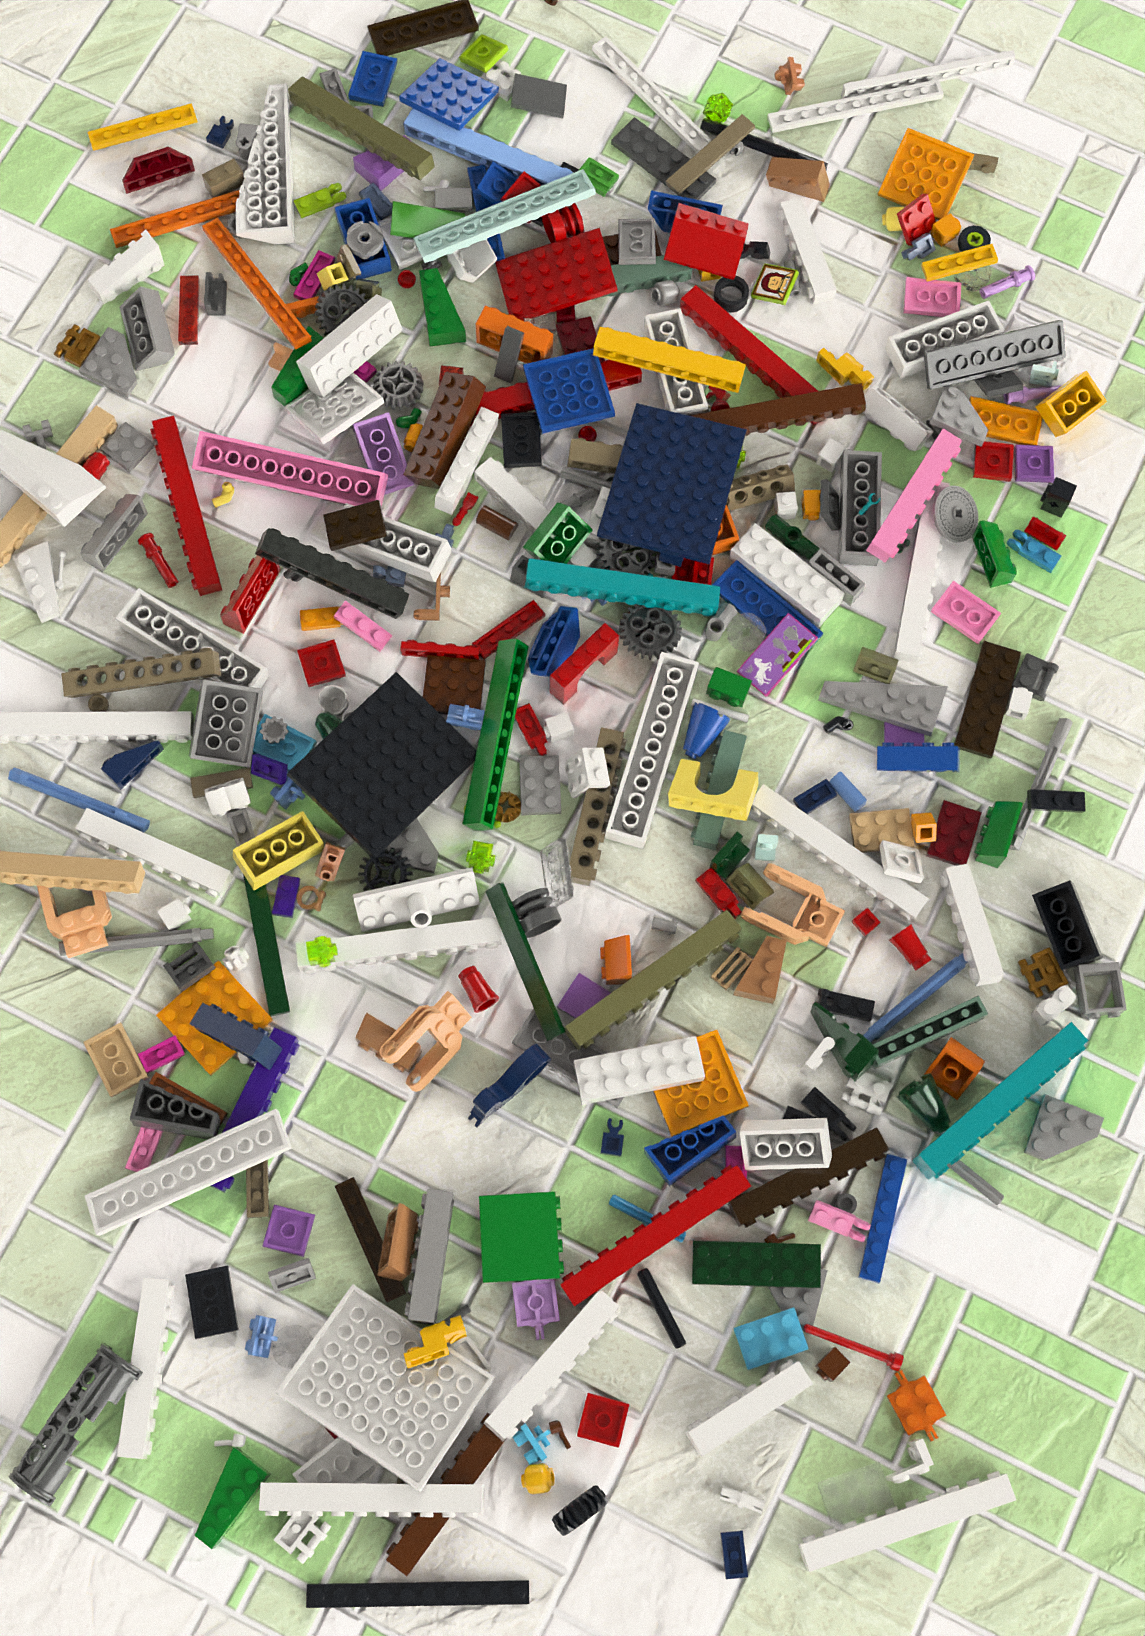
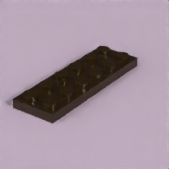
M458 0L367 25V30L376 54L389 56L479 31V26L469 0Z
M983 641L954 742V746H958L960 750L992 758L1020 659V651Z

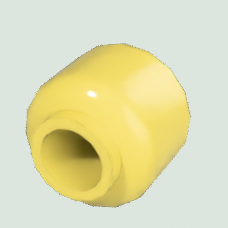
M889 207L886 210V214L882 215V223L886 225L888 231H902L897 213L904 207Z

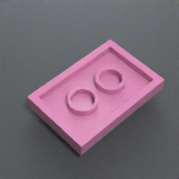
M907 277L905 281L903 313L945 317L960 311L961 283L940 280L927 282L926 279Z
M955 581L950 584L931 610L937 617L977 644L981 642L1001 615L995 608Z

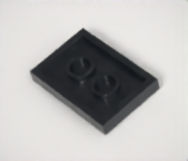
M536 412L501 414L504 468L542 466L540 427Z
M229 1266L185 1274L195 1339L239 1331Z

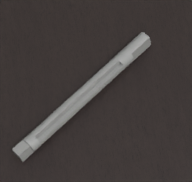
M1059 718L1031 789L1044 790L1073 722L1070 719ZM1027 798L1009 847L1011 850L1019 851L1035 812L1034 810H1028Z
M201 928L106 937L108 946L87 953L202 942V940L214 939V929L201 930ZM63 941L59 942L60 956L66 955Z

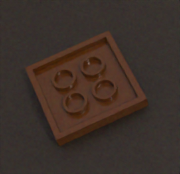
M427 655L423 698L439 714L448 715L450 704L464 707L469 705V708L481 710L486 660Z

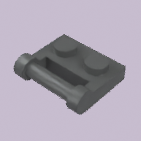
M1027 653L1014 679L1012 689L1014 687L1026 688L1029 692H1033L1032 698L1044 701L1047 688L1053 675L1057 673L1059 666ZM1041 669L1046 671V674L1039 689L1035 690L1033 686Z
M197 942L192 945V948L171 963L167 962L163 965L181 992L216 968Z

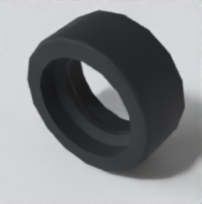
M735 276L734 280L722 277L715 285L714 301L727 312H737L747 304L749 287L746 281L739 276ZM725 287H736L742 292V297L736 301H729L721 296V290Z

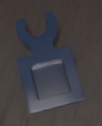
M225 116L220 118L219 126L213 125L206 137L207 143L222 149L231 136L230 130L234 127L233 119L229 123H225Z
M609 1118L607 1127L610 1132H603L600 1154L621 1157L624 1135L618 1134V1132L623 1127V1120L619 1121L618 1127H613L611 1125L612 1118Z

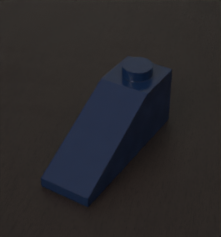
M157 740L115 754L112 758L105 760L100 769L121 790L158 756L164 748Z

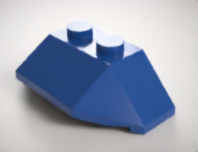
M651 191L648 211L663 232L670 233L678 203L721 215L723 205Z
M560 606L557 610L558 612L553 614L542 625L527 658L532 675L549 677L573 654L580 638L577 608Z

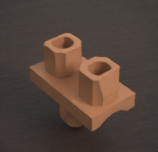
M788 57L787 63L779 66V70L774 75L777 81H781V84H784L785 94L791 95L794 90L801 91L805 83L804 79L797 78L802 71L801 64L794 63V58Z
M326 842L315 876L326 881H334L345 847L335 846Z

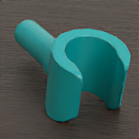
M871 493L868 498L869 501L858 514L862 516L873 504L880 503L881 497L876 502H873L872 496L876 493Z

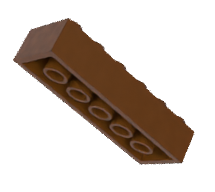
M445 372L403 474L416 485L437 489L441 487L466 438L486 389V386L475 376Z

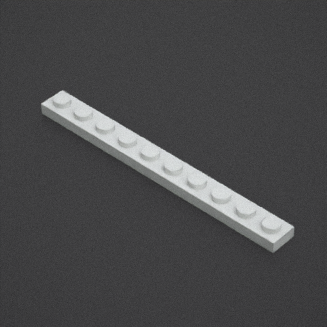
M606 36L592 46V51L696 153L712 141Z
M1014 50L1002 51L997 54H987L982 57L968 58L957 62L952 61L946 64L917 68L906 72L901 71L896 74L883 75L876 78H866L856 82L851 81L843 84L841 96L843 99L937 79L941 82L1011 68L1015 59Z
M939 79L769 113L767 119L771 132L774 133L943 98V91Z

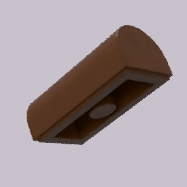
M486 505L481 508L476 518L477 524L508 541L519 526L514 520Z

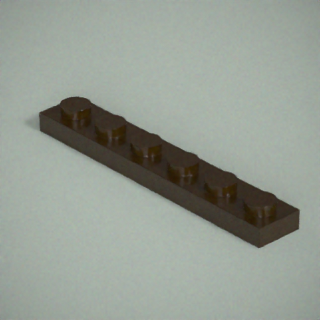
M352 1177L335 1185L386 1303L406 1295L401 1281L377 1276L383 1240L355 1178Z

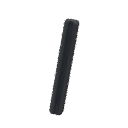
M647 1268L642 1269L637 1273V1276L671 1342L678 1349L684 1346L686 1341L651 1273Z

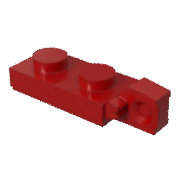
M530 703L517 708L515 720L528 746H530L531 750L536 748L539 756L547 755V749L544 745L548 743L546 734Z
M709 868L696 878V883L720 912L728 910L734 919L741 915L742 911L737 906L739 901L736 899V896L712 868Z

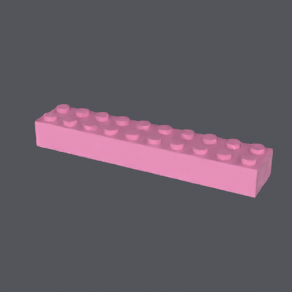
M203 431L199 433L192 469L343 505L348 503L353 506L379 500L382 507L388 475L383 472Z

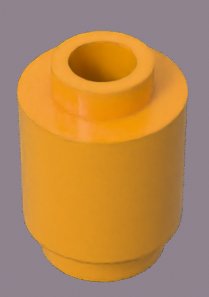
M422 424L410 425L403 441L404 448L407 451L413 452L423 427Z

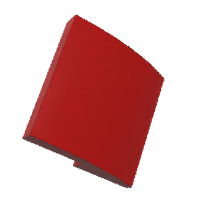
M711 557L710 564L684 558L681 567L675 566V573L671 576V579L711 585L714 557Z

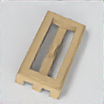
M737 947L711 975V978L727 990L750 965L753 959L749 958L745 952H742ZM738 954L740 957L719 979L717 976ZM744 959L746 962L725 984L723 981Z

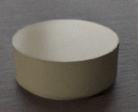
M95 694L88 700V707L91 712H106L109 708V702L104 695Z

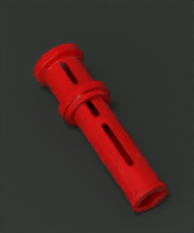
M152 533L142 535L138 539V544L143 546L146 551V557L155 564L168 588L176 586L179 581L164 559L162 548L156 544L154 535Z

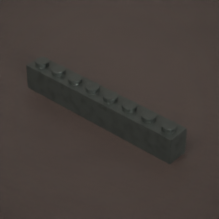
M268 528L263 532L255 552L256 555L394 619L403 614L410 595L404 592L405 590L401 587L389 585L384 579L374 578L367 571L357 570L350 563L340 562L334 556L327 553L323 554L311 545H304L294 537L282 535L279 530L274 528Z

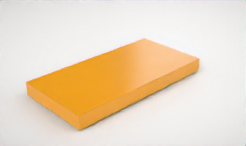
M970 396V403L988 429L986 437L1019 445H1037L1042 423V416L1038 411Z

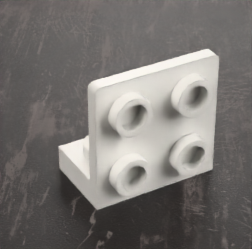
M914 1439L908 1442L910 1446L907 1448L912 1461H916V1464L885 1476L887 1481L899 1484L909 1480L908 1475L912 1473L914 1475H921L930 1471L929 1466L934 1465L923 1439Z

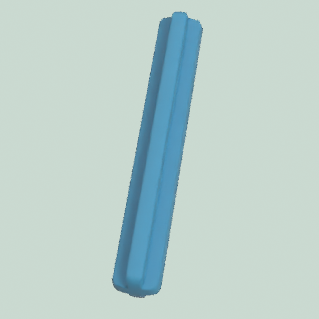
M612 1195L609 1205L646 1225L652 1223L650 1218L654 1215L616 1195ZM686 1232L676 1237L675 1240L683 1242Z

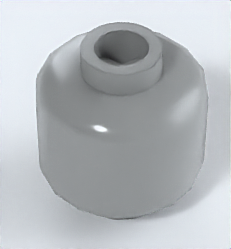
M672 280L657 282L651 291L653 301L660 306L675 303L680 294L678 285Z

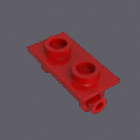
M1032 517L1024 530L1025 533L1056 551L1066 537L1063 532H1059L1042 522L1038 517Z

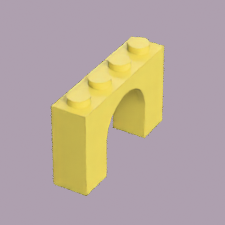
M686 759L680 760L668 792L669 807L747 821L758 788V772L739 769L730 790L719 795H708L697 788L701 776L700 762Z

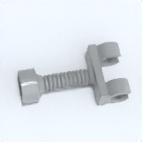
M48 419L41 421L42 430L32 432L30 424L22 426L28 442L36 441L37 446L46 449L44 439L53 437Z

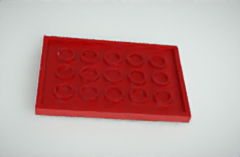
M600 227L495 262L508 313L522 321L618 291Z

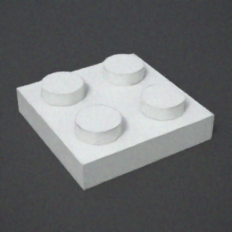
M882 840L879 847L884 874L921 883L924 875L919 850Z

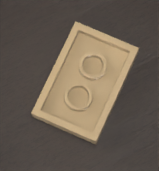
M909 808L849 814L853 847L862 853L880 851L879 845L882 840L914 848Z
M121 1022L83 1042L111 1098L138 1084L140 1079L145 1080L149 1078Z

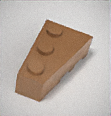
M772 157L766 173L769 187L818 201H825L830 183L824 161Z
M766 936L735 989L734 996L771 1004L774 1003L787 940Z

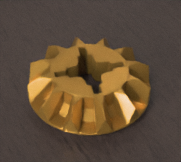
M510 791L500 792L495 819L504 823L514 821L521 813V801L517 795L512 794ZM506 800H508L509 806L512 808H507L505 814H503V807L500 805H504Z

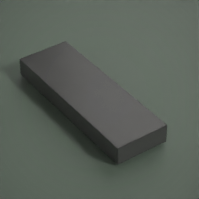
M509 326L505 328L494 377L509 383L513 381L524 332Z

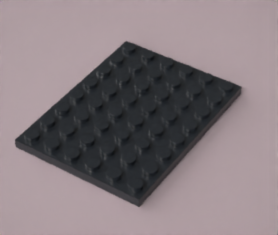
M395 672L287 773V776L375 860L475 762L477 750L450 723H446V719L406 680Z

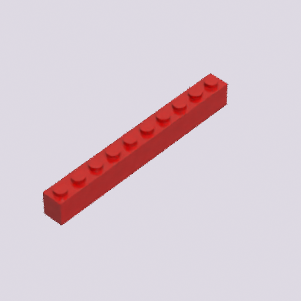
M697 285L680 299L679 308H681L682 313L685 316H689L696 326L703 328L711 339L719 342L725 351H729L734 355L737 361L746 364L749 372L757 375L764 385L774 390L778 397L786 398L818 391Z
M609 359L600 363L609 391L642 382L640 367ZM518 382L513 386L499 387L489 392L484 391L471 426L481 407L498 413V419H501V414L525 413L535 410L527 382Z
M173 415L153 420V428L150 431L153 440L157 439L158 445H155L157 456L162 457V461L159 464L162 473L166 472L167 478H164L166 489L171 490V494L168 497L171 506L175 505L176 511H173L175 522H179L181 527L177 528L180 540L184 539L185 545H182L184 555L188 556L190 560L186 563L189 573L194 575V579H191L193 589L198 590L200 596L222 591L175 417Z
M730 1164L720 1171L722 1173L720 1177L715 1179L712 1176L703 1182L705 1187L698 1191L695 1188L686 1194L687 1199L680 1203L677 1200L669 1205V1211L664 1215L659 1212L650 1218L652 1223L646 1227L644 1224H641L632 1230L634 1235L627 1239L626 1236H623L615 1242L617 1245L615 1248L609 1250L607 1247L598 1253L599 1258L593 1263L591 1260H588L579 1266L581 1271L575 1275L573 1272H570L562 1278L563 1283L560 1285L572 1304L576 1306L749 1189L751 1185L738 1165L732 1167Z

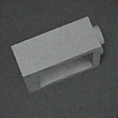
M1119 962L1078 965L1073 969L1075 982L1077 983L1076 989L1081 1017H1088L1089 1020L1098 1019L1101 1015H1108V1018L1120 1017V1014L1127 1010ZM1110 975L1115 1007L1088 1009L1084 977Z

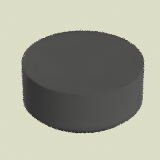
M844 1193L836 1199L835 1207L852 1214L857 1208V1201L853 1195Z

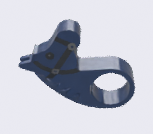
M537 1043L532 1045L513 1062L494 1084L488 1088L486 1087L473 1100L475 1105L470 1111L471 1115L468 1119L472 1120L475 1118L477 1120L475 1127H479L489 1116L532 1082L549 1064L551 1058Z

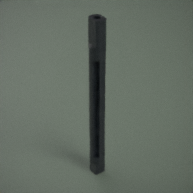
M704 118L700 129L718 136L728 126ZM748 134L741 140L744 146L773 157L821 161ZM824 162L827 171L828 163Z

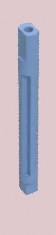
M14 767L9 772L8 779L82 809H91L143 833L149 828L150 820Z
M963 953L954 957L875 1022L863 1036L870 1042L878 1040L952 979L968 963V961H965Z

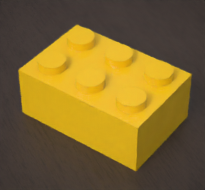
M1084 371L1076 374L1035 407L1054 436L1058 437L1068 433L1107 401L1089 373Z

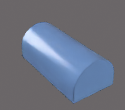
M838 772L829 781L834 790L854 812L859 811L866 805L867 799L842 772Z

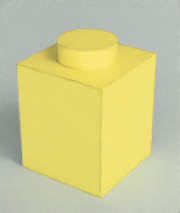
M341 262L327 266L317 273L324 291L328 287L334 288L336 284L339 286L348 280Z

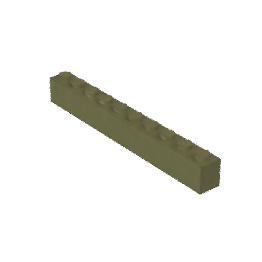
M302 76L288 88L290 101L294 106L302 108L307 114L315 116L320 122H325L332 129H336L345 137L354 140L358 145L366 147L371 153L379 155L384 161H389L397 169L407 172L409 176L421 181L435 167L430 152Z
M728 910L724 911L567 1024L564 1028L565 1034L578 1051L581 1048H589L595 1043L594 1039L599 1035L601 1038L611 1031L610 1027L615 1024L619 1026L628 1019L626 1017L631 1012L635 1014L644 1007L643 1003L648 1000L650 1002L654 1001L660 996L659 992L664 988L669 990L676 984L675 980L679 977H682V979L687 977L692 972L691 969L696 965L698 967L702 966L708 961L707 957L712 953L714 956L724 949L723 945L728 942L730 944L734 943L740 937L739 933L742 928Z

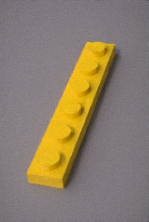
M191 103L87 133L93 151L197 123L198 121Z

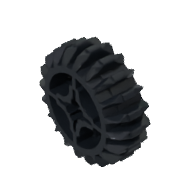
M388 847L375 860L371 856H369L371 859L364 857L362 860L367 864H360L359 868L364 869V872L358 873V876H364V879L360 880L359 883L367 884L363 890L378 889L375 885L383 881L390 886L396 885L397 881L394 875L398 868H400L401 872L398 884L412 881L407 879V875H413V872H407V868H411L412 865L404 864L408 857L405 856L400 859L403 852L398 851L395 855V848H391L388 852ZM389 857L395 863L387 867L379 859ZM375 864L374 867L376 868L377 873L376 876L371 879V869L372 866ZM383 870H390L389 874H387L389 875L388 878H381Z
M598 1485L592 1486L553 1516L552 1522L554 1527L562 1536H566L605 1507L608 1499Z

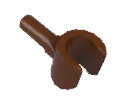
M773 1233L765 1238L764 1241L766 1243H782L783 1241L795 1238V1234L791 1233L777 1238Z
M558 1420L549 1422L551 1434L559 1433V1437L566 1449L571 1448L561 1423Z

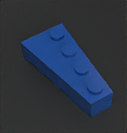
M885 742L882 743V746H877V770H910L915 772L926 770L945 772L946 770H952V772H960V748L954 746V743H942V746H934V743H922V746H914V743L906 742L902 743V746H894V743Z
M723 1115L698 1125L696 1128L683 1131L679 1135L661 1140L657 1144L644 1147V1153L670 1187L736 1138V1130Z

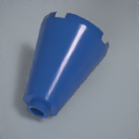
M695 702L683 750L686 751L685 755L692 759H696V757L701 758L727 726L730 718L724 714L720 717L716 709Z

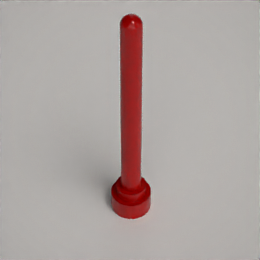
M805 1324L803 1327L806 1333L886 1362L889 1369L898 1372L902 1366L904 1356L899 1353L886 1354L810 1324Z

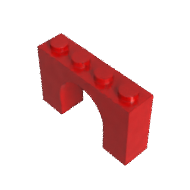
M604 623L550 675V693L564 705L577 693L580 678L596 660L605 665L617 654L619 635Z

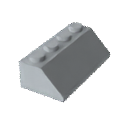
M140 286L120 306L135 369L138 371L164 365L175 355L159 291Z
M125 494L123 498L117 501L114 510L106 515L104 523L94 531L90 541L83 545L80 554L85 562L101 572L106 569L148 514L141 496Z

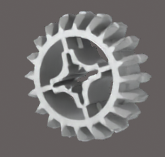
M395 360L393 365L388 362L387 367L381 366V371H377L376 377L373 379V390L383 397L386 408L391 405L393 410L396 406H399L400 410H402L403 406L409 409V403L415 405L416 399L420 400L421 393H423L424 383L422 375L418 373L416 367L412 368L411 363L405 365L404 361L398 364ZM384 388H387L389 391H392L393 394L387 392Z

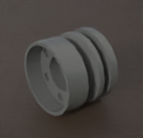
M548 888L529 891L512 901L518 918L523 919L520 923L527 938L547 932L562 921L557 907H548L553 902L552 897H548L550 894Z

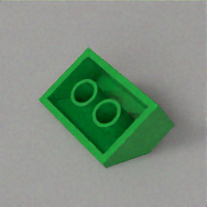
M557 502L523 548L534 559L567 564L593 529L569 506Z
M985 520L979 521L972 539L990 588L1012 583L1017 574L1015 564L1011 562L1009 548L1005 546L1003 531L999 530L996 523Z
M996 801L992 807H988L985 815L988 821L986 825L983 824L979 834L982 836L981 843L977 842L974 853L977 854L975 861L998 868L1006 859L1023 806L1022 802Z

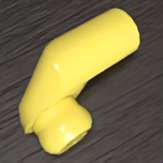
M224 482L221 495L211 499L215 508L231 501L234 487L230 482Z

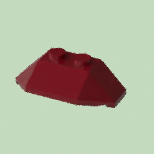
M168 146L133 158L122 182L126 194L194 172L195 169L191 157Z

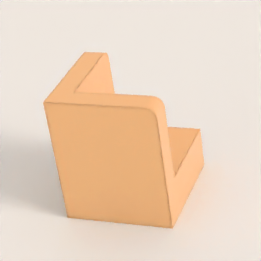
M275 342L273 345L275 353L268 364L270 367L281 371L293 350Z

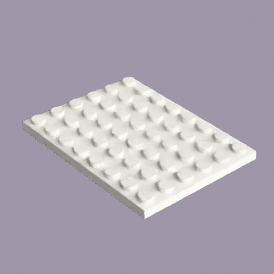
M352 1284L279 1386L276 1394L421 1492L494 1382L495 1377L450 1347H448L449 1355L407 1368L403 1353H406L413 1347H424L420 1336V1330L422 1329Z

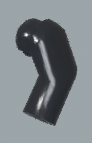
M837 716L825 724L823 729L827 734L835 729L848 731L853 728L854 724L849 718Z

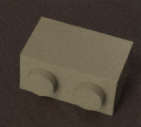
M234 158L202 174L205 188L212 198L240 188L244 181L243 171Z

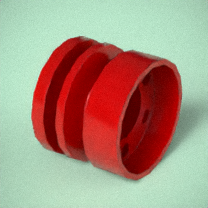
M576 203L560 208L559 211L556 210L553 213L541 216L545 232L551 243L567 238V235L572 237L585 231L583 219Z

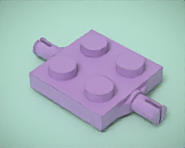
M555 1279L525 1280L512 1283L517 1327H535L536 1340H540L539 1331L541 1340L545 1339L543 1326L552 1322H560Z

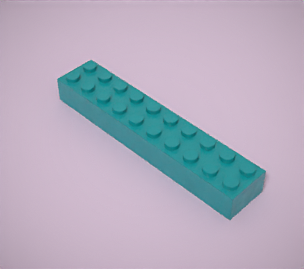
M1070 1022L918 1154L912 1162L928 1180L933 1176L937 1179L949 1169L947 1164L952 1166L965 1155L962 1152L963 1150L968 1152L980 1142L979 1136L983 1139L996 1128L993 1125L994 1123L996 1125L1002 1123L1011 1115L1008 1112L1009 1110L1013 1112L1026 1102L1024 1097L1028 1099L1041 1088L1039 1084L1043 1086L1056 1075L1055 1072L1058 1073L1071 1060L1086 1049L1084 1044L1089 1040Z

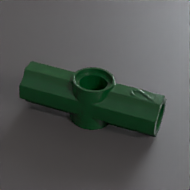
M777 514L773 515L765 525V528L779 538L785 547L794 550L808 562L820 550L818 546L802 535L798 527L791 526ZM789 536H794L796 540L789 539Z

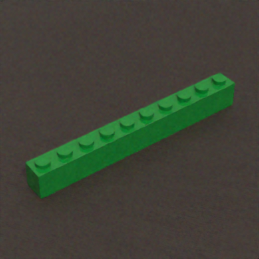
M517 638L498 642L462 823L474 831L493 830L529 647Z

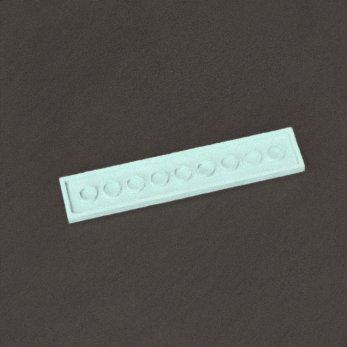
M582 169L416 236L413 239L424 263H427L461 248L469 247L476 242L486 240L496 234H501L513 227H518L528 221L536 220L545 214L553 213L580 200L588 199L596 194L595 188Z

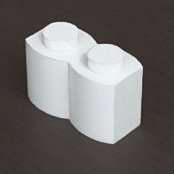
M243 778L205 789V796L212 815L223 816L228 814L231 809L236 808L240 810L247 808L248 804L251 803Z
M1064 985L1052 993L1048 999L1042 1001L1033 1010L1031 1016L1040 1026L1047 1025L1059 1013L1067 1009L1077 996L1067 985Z

